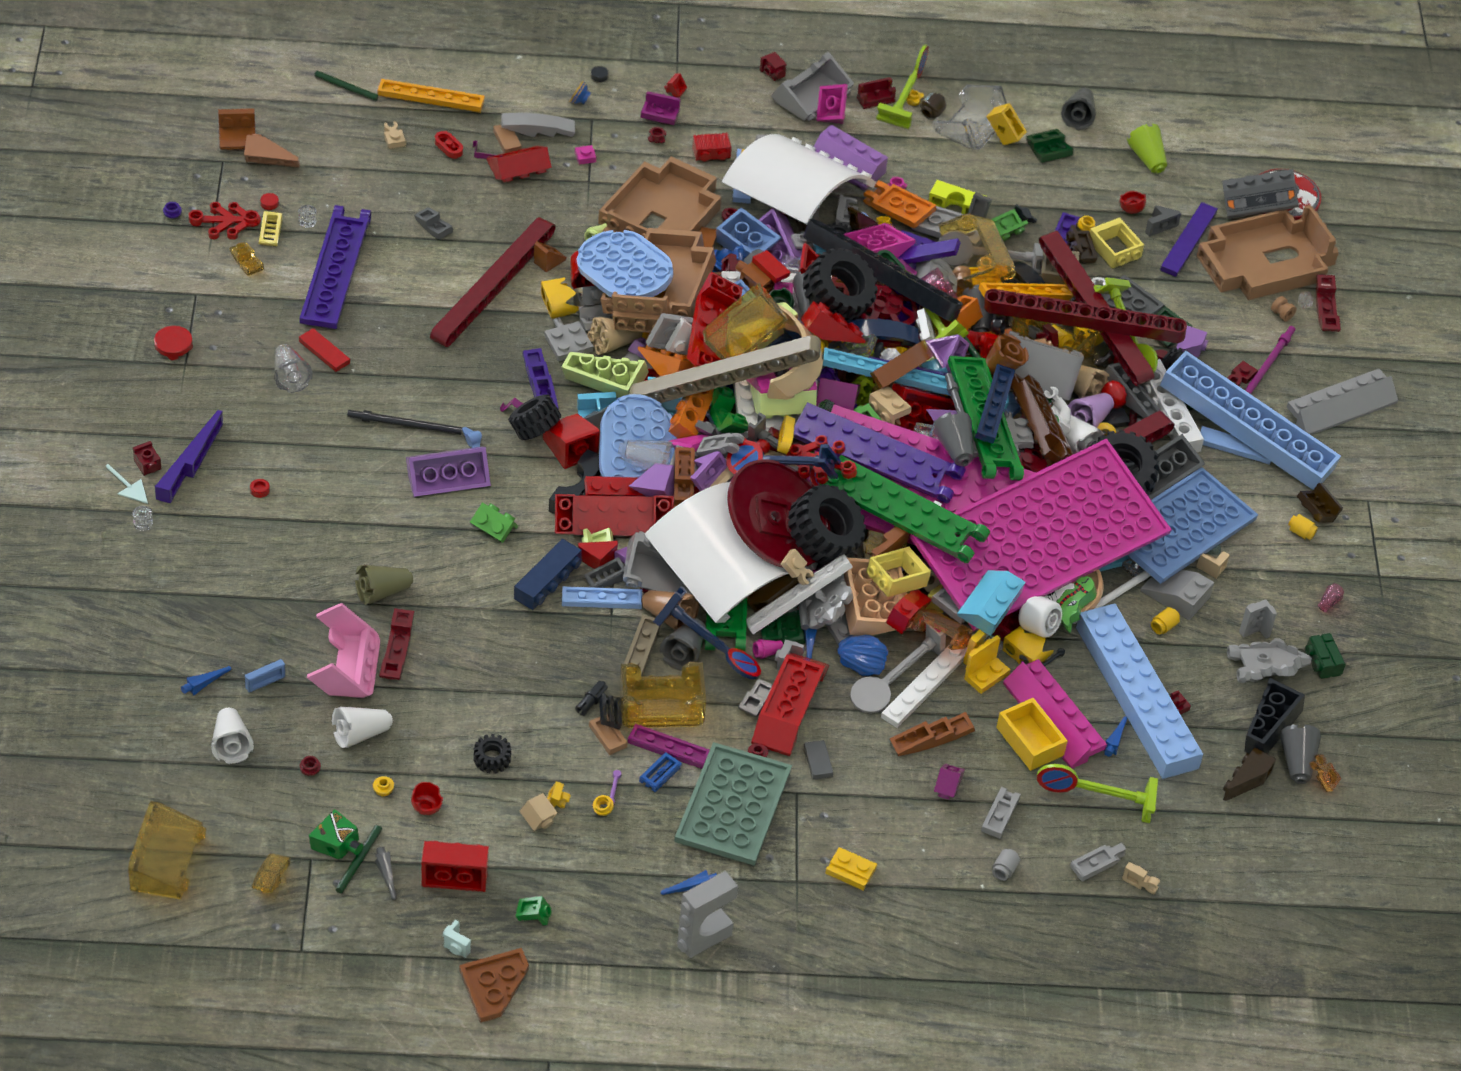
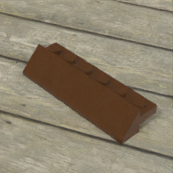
M1014 373L1010 388L1015 395V400L1020 405L1022 414L1029 421L1027 425L1032 431L1033 438L1038 444L1040 453L1045 458L1048 467L1074 455L1040 383L1030 375L1021 378Z

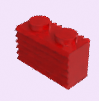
M727 132L725 134L712 133L711 135L698 134L693 136L692 148L695 161L731 158L732 147Z

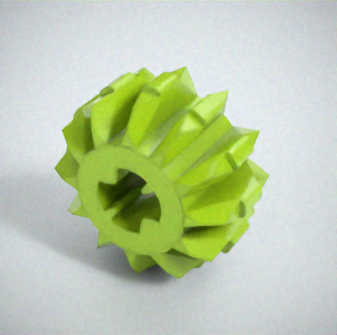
M861 375L856 381L852 382L853 384L861 385L856 402L858 406L869 403L871 390L876 384L873 383L872 377L868 378L865 375Z

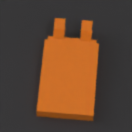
M879 180L874 186L877 188L874 192L866 190L863 194L866 197L863 203L914 229L936 211L935 204L897 185L889 186Z

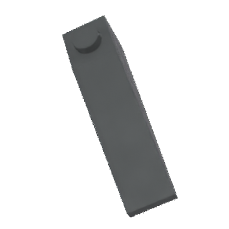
M1120 363L1108 365L1105 370L1110 376L1108 381H1118L1125 387L1127 394L1126 406L1143 418L1161 411L1141 385L1135 386Z

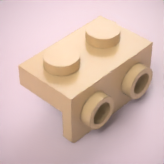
M889 386L870 393L869 404L882 421L895 425V419L911 413V406Z

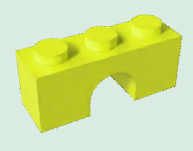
M937 180L930 191L928 201L945 209L949 205H958L962 208L961 214L967 215L973 195L976 192Z

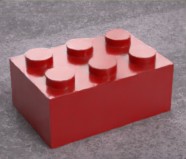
M424 841L421 862V887L486 892L489 846L461 844L458 842Z

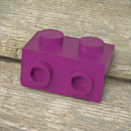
M647 91L646 101L640 118L675 125L680 112L681 99Z

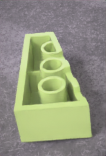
M570 352L562 365L566 379L601 392H616V397L618 398L629 395L631 385L643 382L649 373L645 360L630 361L629 358L612 359L611 356L594 357L593 354Z

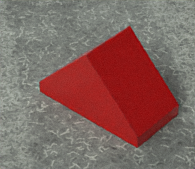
M618 541L578 543V548L582 550V562L596 569L614 560L615 551L618 549Z

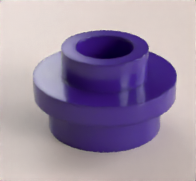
M168 202L163 208V214L168 218H177L182 213V209L177 202Z

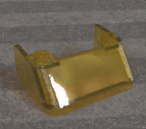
M963 214L938 224L941 236L949 231L957 230L966 234L977 230L988 255L981 257L977 262L979 272L963 278L965 289L968 287L969 290L974 289V285H980V282L1002 283L1004 280H1010L1015 276V266L993 220L972 214Z

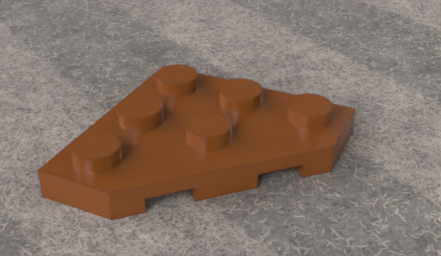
M522 948L459 965L461 976L480 1023L499 1018L503 1015L528 972L529 964Z

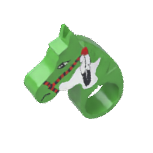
M1083 576L1077 579L1075 583H1070L1044 597L1060 604L1062 608L1061 624L1071 633L1072 623L1080 620L1081 610L1096 598L1097 590L1094 581L1088 576Z

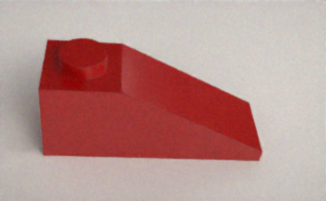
M918 589L911 591L893 607L885 623L902 634L925 610L932 599Z

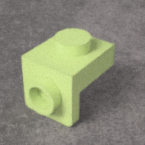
M587 528L583 529L584 537H582V543L613 541V532L610 528L593 534Z

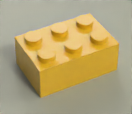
M1034 698L999 713L996 728L1030 771L1064 756L1068 742Z

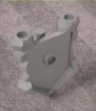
M844 574L806 598L810 629H819L824 624L832 625L839 616L842 617L846 609L844 604L848 605L853 599L852 589L850 586H847Z
M1275 638L1270 643L1252 642L1250 646L1241 644L1239 646L1229 645L1227 647L1228 659L1234 661L1242 660L1244 667L1237 669V680L1240 683L1256 682L1265 676L1272 675L1294 676L1299 668L1308 666L1312 662V658L1309 655L1298 651L1294 646H1287L1280 638Z

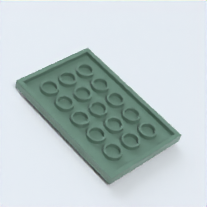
M713 742L675 835L674 842L755 866L791 773L792 765Z

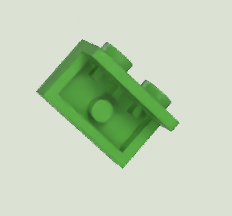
M1015 209L987 221L992 223V230L989 232V235L993 242L999 240L1003 242L1014 233L1015 235L1021 234L1025 231L1024 227L1028 224L1027 220L1021 221Z
M482 502L470 523L503 543L512 528H518V525L514 522L515 518L508 513L504 515L499 513L500 509L491 503L488 506Z

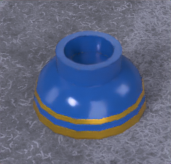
M583 80L569 102L584 104L590 96L591 92L588 91V86Z

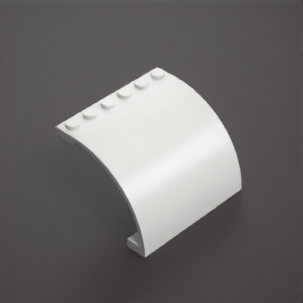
M779 134L766 135L749 145L734 161L722 180L726 185L806 225L825 198L844 182L855 179L871 188H874L876 181L871 179V174L865 171L859 173L857 172L858 168L850 164L845 166L843 165L844 162L836 157L832 160L829 158V154L821 150L818 153L815 151L816 148L809 144L803 146L801 145L802 141L794 137L789 139Z
M730 482L714 485L691 496L664 515L645 533L647 539L715 623H725L730 618L727 613L743 599L767 583L789 574L784 568L772 565L757 556L737 533L728 510L727 495ZM811 565L805 567L811 571L814 569Z

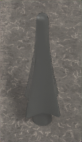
M379 847L376 849L377 854L375 855L377 859L375 862L388 886L391 898L395 900L397 897L392 876L390 851L386 852L384 847Z

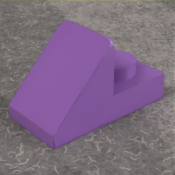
M720 451L695 459L694 462L698 470L690 478L699 491L709 488L727 468L726 459Z

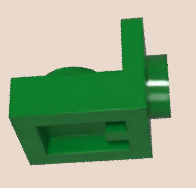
M543 896L520 898L515 917L518 921L538 919L545 926L548 925L552 909Z

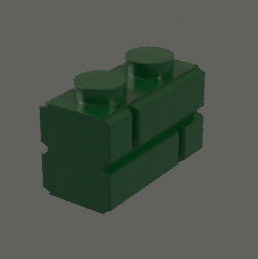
M1332 634L1311 636L1305 646V652L1312 658L1313 670L1318 672L1321 679L1341 676L1346 664Z

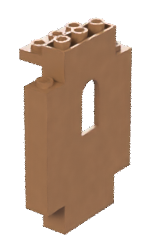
M670 157L661 168L644 162L599 210L598 224L607 223L603 232L613 230L614 233H624V230H629L645 238L648 229L641 226V224L653 213L666 219L658 227L659 229L699 232L701 227H705L720 210L721 196L714 194L717 177L674 157Z
M1307 205L1304 206L1302 217L1299 220H1294V217L1286 209L1210 227L1208 241L1199 244L1197 258L1220 292L1240 288L1246 298L1251 300L1316 284L1317 274L1327 275L1328 266L1335 265L1338 249L1335 247V237L1327 229L1326 224L1323 223L1313 207ZM1287 248L1293 249L1298 253L1296 258L1272 264L1264 255Z
M648 228L645 238L670 258L673 266V279L667 287L663 298L619 295L617 292H613L611 298L603 292L601 297L603 313L613 314L615 330L651 333L661 313L693 318L697 295L708 275L713 271L716 263L714 248L704 247L702 232Z

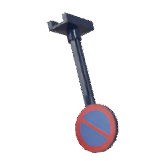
M747 440L737 444L740 448L738 453H728L726 457V465L732 474H735L749 462L769 459L778 461L783 465H812L821 467L830 479H838V474L834 471L835 464H841V460L828 444H821L819 455L815 457L764 455L762 448L756 442Z
M680 586L653 622L660 626L671 615L677 620L680 619L715 648L725 653L727 662L737 673L749 679H757L761 675V668L753 657L743 650L727 647L723 641L685 613V610L679 606L687 590Z

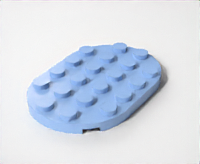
M613 230L596 234L586 240L578 250L579 254L576 260L580 273L611 298L613 292H617L619 295L654 297L665 291L673 279V266L670 258L646 238L633 231L624 230V233H614Z
M630 394L618 398L607 407L600 423L599 469L602 477L639 478L655 463L670 464L675 449L668 442L669 440L677 439V437L668 432L671 426L670 420L672 415L668 414L660 402L645 395Z

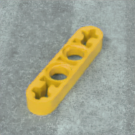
M785 415L779 430L777 451L783 454L788 453L794 434L795 418Z

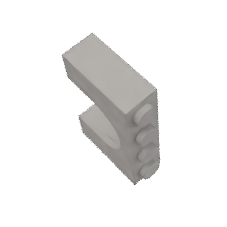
M726 871L682 894L677 946L689 958L732 936L734 923L720 907L737 898L738 885Z

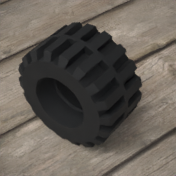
M546 394L534 397L513 411L508 420L520 440L524 441L536 438L551 429L561 418V413L550 395Z

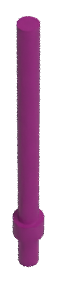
M1289 326L1286 332L1281 334L1277 345L1245 389L1246 392L1252 394L1281 350L1291 341V336L1296 330L1295 327Z

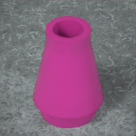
M758 639L753 643V654L756 658L759 657L760 659L776 654L778 649H782L783 642L781 640Z

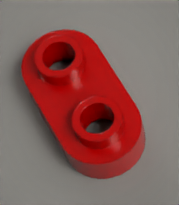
M447 131L436 133L435 145L443 153L453 159L463 155V145L451 133Z

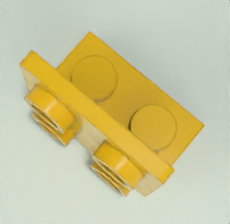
M998 635L992 639H987L982 646L977 649L974 648L968 654L964 680L980 694L1010 675L1011 669L997 658L1000 643Z

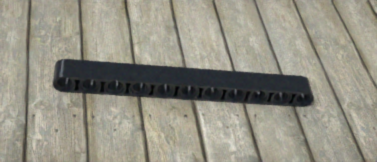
M809 219L803 235L805 239L826 251L843 248V251L847 249L852 251L853 254L857 253L863 261L866 260L868 267L872 268L873 276L876 277V280L945 320L951 322L955 319L957 320L963 305L961 301L823 222Z

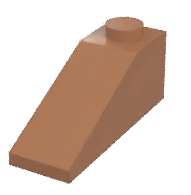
M260 134L247 135L244 151L246 162L300 167L297 156Z

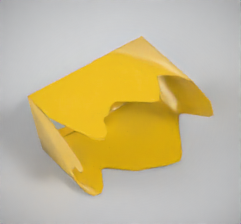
M566 278L541 282V296L551 319L575 314L579 311L578 306L566 303L567 300L576 294L573 289L567 286L568 284L561 283Z
M1021 626L1004 637L1002 650L1019 664L1023 661V659H1019L1020 655H1024L1029 663L1037 659L1042 663L1054 651L1042 652L1046 638L1034 633H1024V629Z

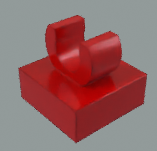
M677 73L668 81L664 89L666 93H672L673 97L679 98L687 89V85L681 73Z

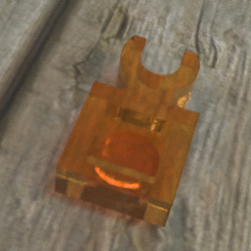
M1323 754L1315 755L1317 761L1310 762L1312 769L1317 770L1316 778L1325 791L1331 792L1342 778L1332 763L1326 764V758Z

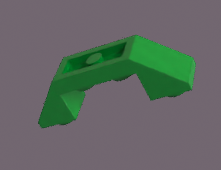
M725 386L714 389L710 415L718 432L742 434L748 431V422L742 414L730 413L736 399L733 391Z

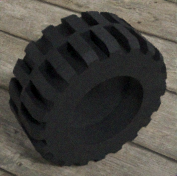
M843 248L829 249L823 252L806 269L803 277V289L806 290L804 292L805 297L809 299L810 305L813 301L818 304L820 302L824 303L833 314L837 312L842 315L846 322L856 320L872 306L876 299L877 286L875 285L877 280L873 276L872 268H869L866 260L863 261L857 253L853 254L852 251L847 249L843 251ZM831 276L838 278L845 284L850 296L843 294L835 287Z
M1119 430V433L1111 431L1108 432L1106 437L1105 435L1098 437V442L1107 439L1120 458L1129 459L1137 465L1140 471L1134 477L1147 496H1149V492H1152L1155 488L1159 470L1158 455L1153 450V445L1150 442L1146 443V438L1141 435L1137 437L1136 433L1130 431V434L1125 433V430ZM1094 441L1090 446H1092V445H1094V444H1096V443H1098V442H1097V441Z
M827 484L814 486L792 504L788 519H790L788 521V526L791 529L790 534L792 538H795L797 547H801L802 552L805 555H810L811 559L815 561L820 560L821 563L826 564L845 554L847 557L859 548L865 538L866 524L863 523L865 518L860 512V506H857L854 502L855 499L852 496L849 497L846 491L839 490V487ZM820 515H822L829 521V523L833 527L834 533H832L825 527V525L821 521Z

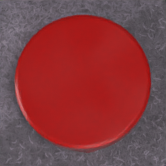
M167 326L155 334L154 346L160 354L167 356L168 359L177 360L179 356L186 354L193 348L192 335L184 327Z

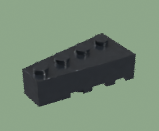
M1269 678L1267 688L1264 690L1262 700L1257 707L1255 717H1253L1246 734L1244 752L1250 754L1255 747L1268 754L1279 741L1281 730L1291 726L1303 712L1305 694Z

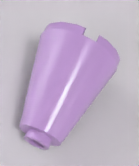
M1100 393L1072 400L1068 407L1071 410V415L1097 428L1114 407V401L1109 394Z

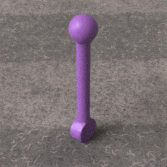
M619 770L613 772L614 781L610 794L613 803H615L614 795L617 782L621 777V771Z

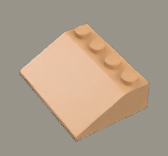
M848 558L853 566L844 573V580L853 592L852 601L848 605L844 604L849 634L872 636L895 631L894 628L885 622L893 607L902 597L907 595V592L887 597L866 573L870 559ZM901 567L886 570L893 580L903 577Z

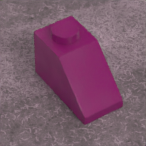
M944 764L940 768L934 792H937L938 796L944 799L954 798L965 769Z

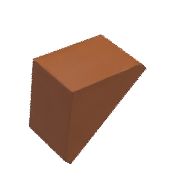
M538 241L534 244V263L545 272H548L567 259L566 256L554 247Z

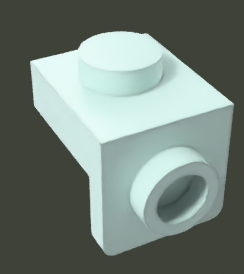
M455 920L443 932L444 947L453 954L466 958L471 952V940L459 934V921Z

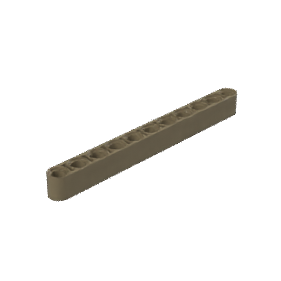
M806 336L631 385L629 395H645L663 403L814 362L820 357L821 340L817 336Z

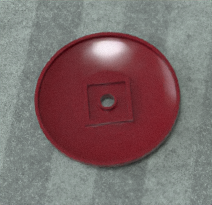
M761 459L745 464L731 479L727 495L728 510L732 523L743 542L757 556L777 567L784 568L781 562L792 549H796L807 562L805 567L813 564L815 560L811 559L810 555H805L802 552V548H798L795 544L796 540L792 538L790 534L791 529L788 526V521L790 520L788 515L792 504L814 486L806 478H801L797 470L775 460ZM820 515L821 521L830 531L829 521Z

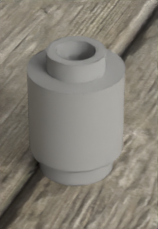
M1012 849L1001 851L992 870L993 875L997 879L1005 881L1012 876L1020 862L1017 852Z

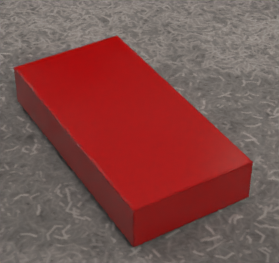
M768 250L752 257V262L774 283L790 277L791 272Z

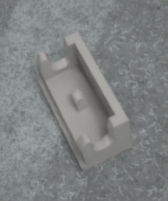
M840 195L835 222L836 225H839V222L842 223V226L847 224L849 228L848 207L851 206L849 203L857 204V200ZM851 206L854 209L858 210L857 206Z

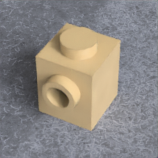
M542 793L528 800L520 810V813L531 828L536 831L540 828L546 829L551 826L557 811Z

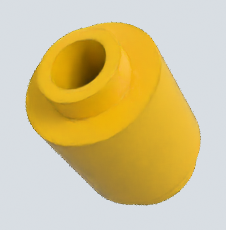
M1301 514L1293 515L1288 523L1290 526L1289 530L1303 539L1311 540L1318 530L1314 522Z
M1170 607L1164 609L1153 618L1151 622L1152 630L1159 635L1167 633L1179 624L1180 615L1178 611Z

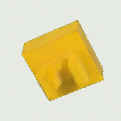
M558 781L549 790L547 799L553 807L557 805L560 808H565L566 802H569L571 795L567 792H562L564 784Z

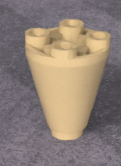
M595 317L592 320L591 331L588 332L587 336L592 342L597 355H602L641 338L642 332L615 330L613 319Z

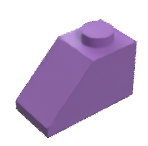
M1187 326L1185 340L1177 344V349L1182 348L1183 352L1187 350L1196 358L1199 357L1201 351H1205L1208 345V340H1206L1207 332Z

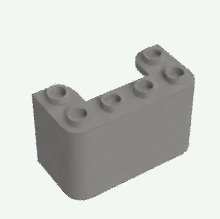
M1010 331L1009 334L1021 341L1020 346L1023 349L1026 347L1029 354L1028 361L1016 369L1015 373L1021 378H1025L1027 375L1032 376L1040 383L1043 391H1049L1050 395H1053V390L1050 387H1056L1059 391V398L1062 397L1065 402L1070 400L1084 359L1082 352L1075 350L1069 352L1068 349H1060L1031 340L1028 337L1024 338L1019 336V333Z

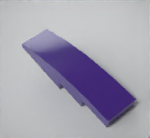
M542 349L523 351L522 355L534 397L550 395L559 410L552 378L549 375L547 363L544 361Z

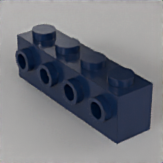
M562 538L514 586V599L531 610L543 604L546 597L550 593L555 592L558 585L562 581L567 580L574 569L579 568L582 563V550Z

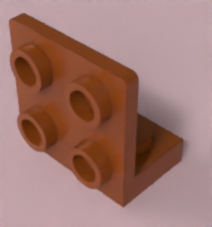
M254 108L218 109L220 149H245L247 135L255 134Z

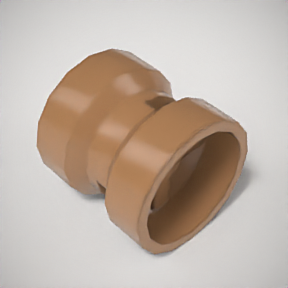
M966 266L956 267L953 270L958 279L956 290L964 291L968 287L970 289L972 287L970 269Z
M1283 296L1278 297L1271 306V310L1275 314H1279L1280 318L1284 321L1290 320L1297 310Z

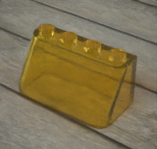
M758 283L704 329V342L721 360L757 350L760 343L768 341L772 337L773 332L777 329H782L786 325L788 318L761 283Z

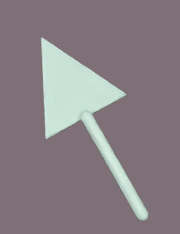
M109 464L106 465V468L127 486L118 495L148 504L141 479L131 485Z

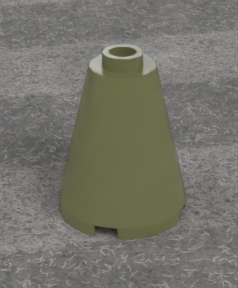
M364 564L358 566L355 575L359 574V580L355 581L356 591L360 601H365V605L406 590L413 583V575L407 568Z

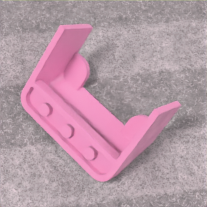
M342 603L318 613L316 617L330 628L328 638L330 643L338 649L336 666L333 663L308 674L307 678L330 696L365 698L372 695L380 647L378 633Z

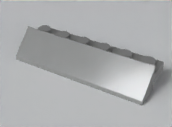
M1376 369L1289 401L1287 408L1297 419L1296 426L1313 435L1398 403V398L1392 376L1386 377L1380 369Z

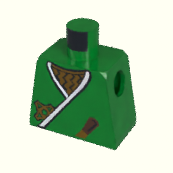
M335 809L309 834L310 848L312 850L336 859H342L349 851L358 855L363 849V844L358 842V828Z

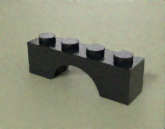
M586 449L577 463V475L582 480L573 486H558L549 498L548 512L555 514V494L586 496L585 477L601 476L598 453Z

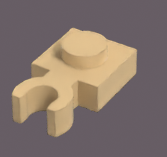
M394 122L393 127H389L387 123H384V138L388 149L405 147L406 140L402 129L398 130L397 122Z
M796 549L790 550L781 562V565L792 578L798 577L801 585L809 583L806 577L814 576L810 569L805 568L807 562Z
M1129 862L1125 867L1122 880L1139 889L1145 887L1148 892L1155 894L1160 883L1158 878L1149 877L1147 875L1148 871L1138 865Z

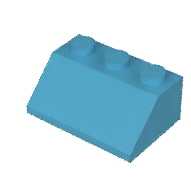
M988 570L958 611L957 616L991 636L1020 596L1025 581L1009 571Z

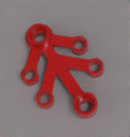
M212 202L210 204V212L213 214L219 213L221 216H203V212L200 210H192L188 214L189 222L196 227L202 223H220L208 230L209 238L213 240L218 239L220 232L234 223L239 224L234 228L227 229V237L231 240L237 239L238 233L246 227H255L261 222L258 212L254 210L245 211L237 202L229 203L228 211L219 202Z
M819 435L816 437L815 442L804 446L793 444L790 446L786 456L815 457L819 455V452L813 454L810 451L820 448L821 444H828L827 438L824 435ZM837 440L831 448L835 454H841L845 451V444L843 441ZM845 461L841 462L840 465L835 464L834 469L841 470L844 478L851 479L856 476L857 468L854 462ZM797 465L801 478L805 479L811 475L809 466ZM813 466L817 482L820 484L826 483L828 475L821 467Z

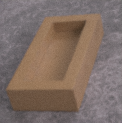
M502 125L493 126V132L504 153L522 149L514 131L504 129Z
M600 717L589 721V727L609 755L627 748L628 742L619 729L600 724Z

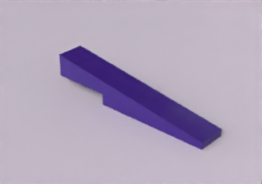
M221 410L216 411L155 485L156 500L171 504L185 477L193 478L223 425V413Z

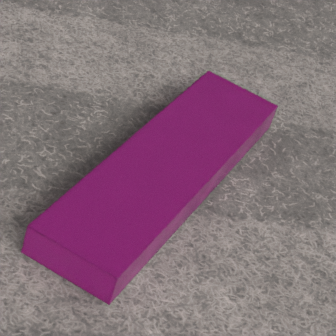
M638 724L634 725L627 740L629 744L660 755L666 752L678 761L703 769L710 751L707 748Z

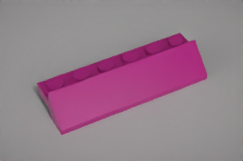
M1039 659L1028 664L1022 662L1003 681L1005 687L1019 704L1034 698L1064 735L1068 742L1062 759L1070 768L1073 769L1088 762L1090 756L1106 749V742Z

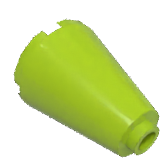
M1152 123L1153 126L1149 127L1145 124L1130 133V139L1127 138V142L1152 173L1159 174L1165 171L1167 167L1161 130L1157 124Z

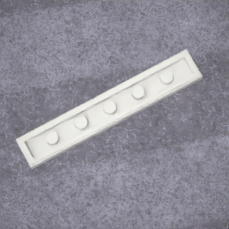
M845 554L839 556L814 573L813 577L807 578L809 582L807 585L799 583L747 618L746 624L752 634H755L851 569L853 566Z

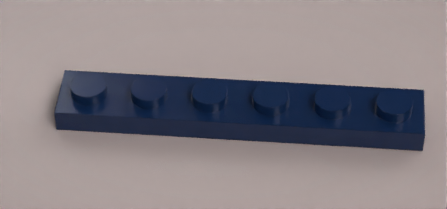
M997 364L975 438L994 444L1015 369Z

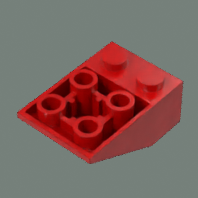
M813 301L800 319L807 330L822 340L854 343L866 342L862 336L864 333L859 330L860 328L852 322L848 324L842 315L837 312L833 314L829 310L830 308L822 302L818 304Z

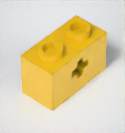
M1010 103L994 107L986 116L1003 145L1018 142L1027 132Z

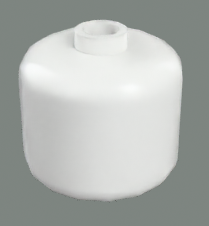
M1031 597L1020 608L1019 624L1022 629L1043 638L1050 637L1061 624L1062 608L1059 603L1045 597Z

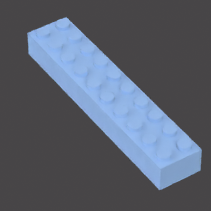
M1185 351L1165 372L1160 384L1161 387L1312 490H1314L1318 483H1323L1334 471L1341 455L1189 352Z
M1114 603L1081 612L1076 629L1161 778L1165 779L1199 769L1203 753L1117 605Z

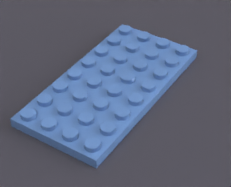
M1201 467L1151 500L1172 529L1170 534L1128 554V556L1161 584L1200 558L1201 554H1206L1255 521L1258 514Z

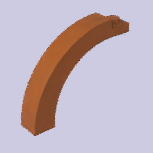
M924 339L871 372L870 375L878 388L882 389L932 358L934 354Z

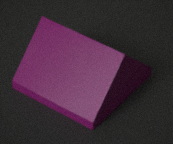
M820 378L816 406L832 410L833 405H837L853 411L861 385Z

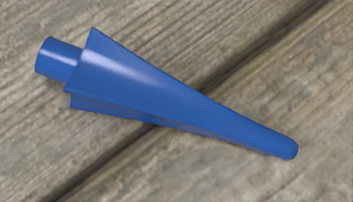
M808 628L804 630L807 658L812 659V651L818 629Z
M228 666L213 672L187 677V684L181 686V691L184 694L191 691L194 696L211 682L229 672L231 667Z
M1126 716L1123 717L1118 727L1105 741L1107 746L1103 751H1105L1104 754L1106 756L1117 755L1121 735L1127 722Z
M707 870L679 884L662 890L661 894L688 891L715 877L717 874L708 875Z

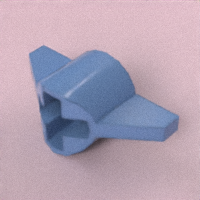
M463 427L462 431L469 447H480L481 432Z

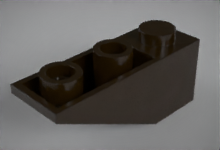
M786 574L767 583L748 596L749 606L755 613L798 585V577L792 578L790 574Z
M1255 747L1250 754L1246 753L1241 763L1243 765L1236 767L1232 775L1233 779L1227 780L1224 785L1223 791H1225L1223 800H1230L1263 785L1273 771L1276 758Z

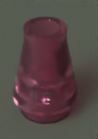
M1335 583L1327 586L1318 603V608L1323 612H1327L1341 601L1344 595L1343 588Z

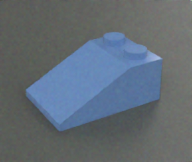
M740 208L716 228V242L731 251L736 246L742 245L745 257L756 249L769 250L781 240V236L743 208Z

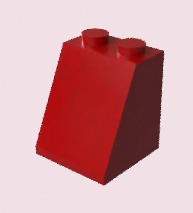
M576 413L560 419L551 429L543 433V440L562 467L567 469L577 465L578 460L586 449L599 453L600 430Z

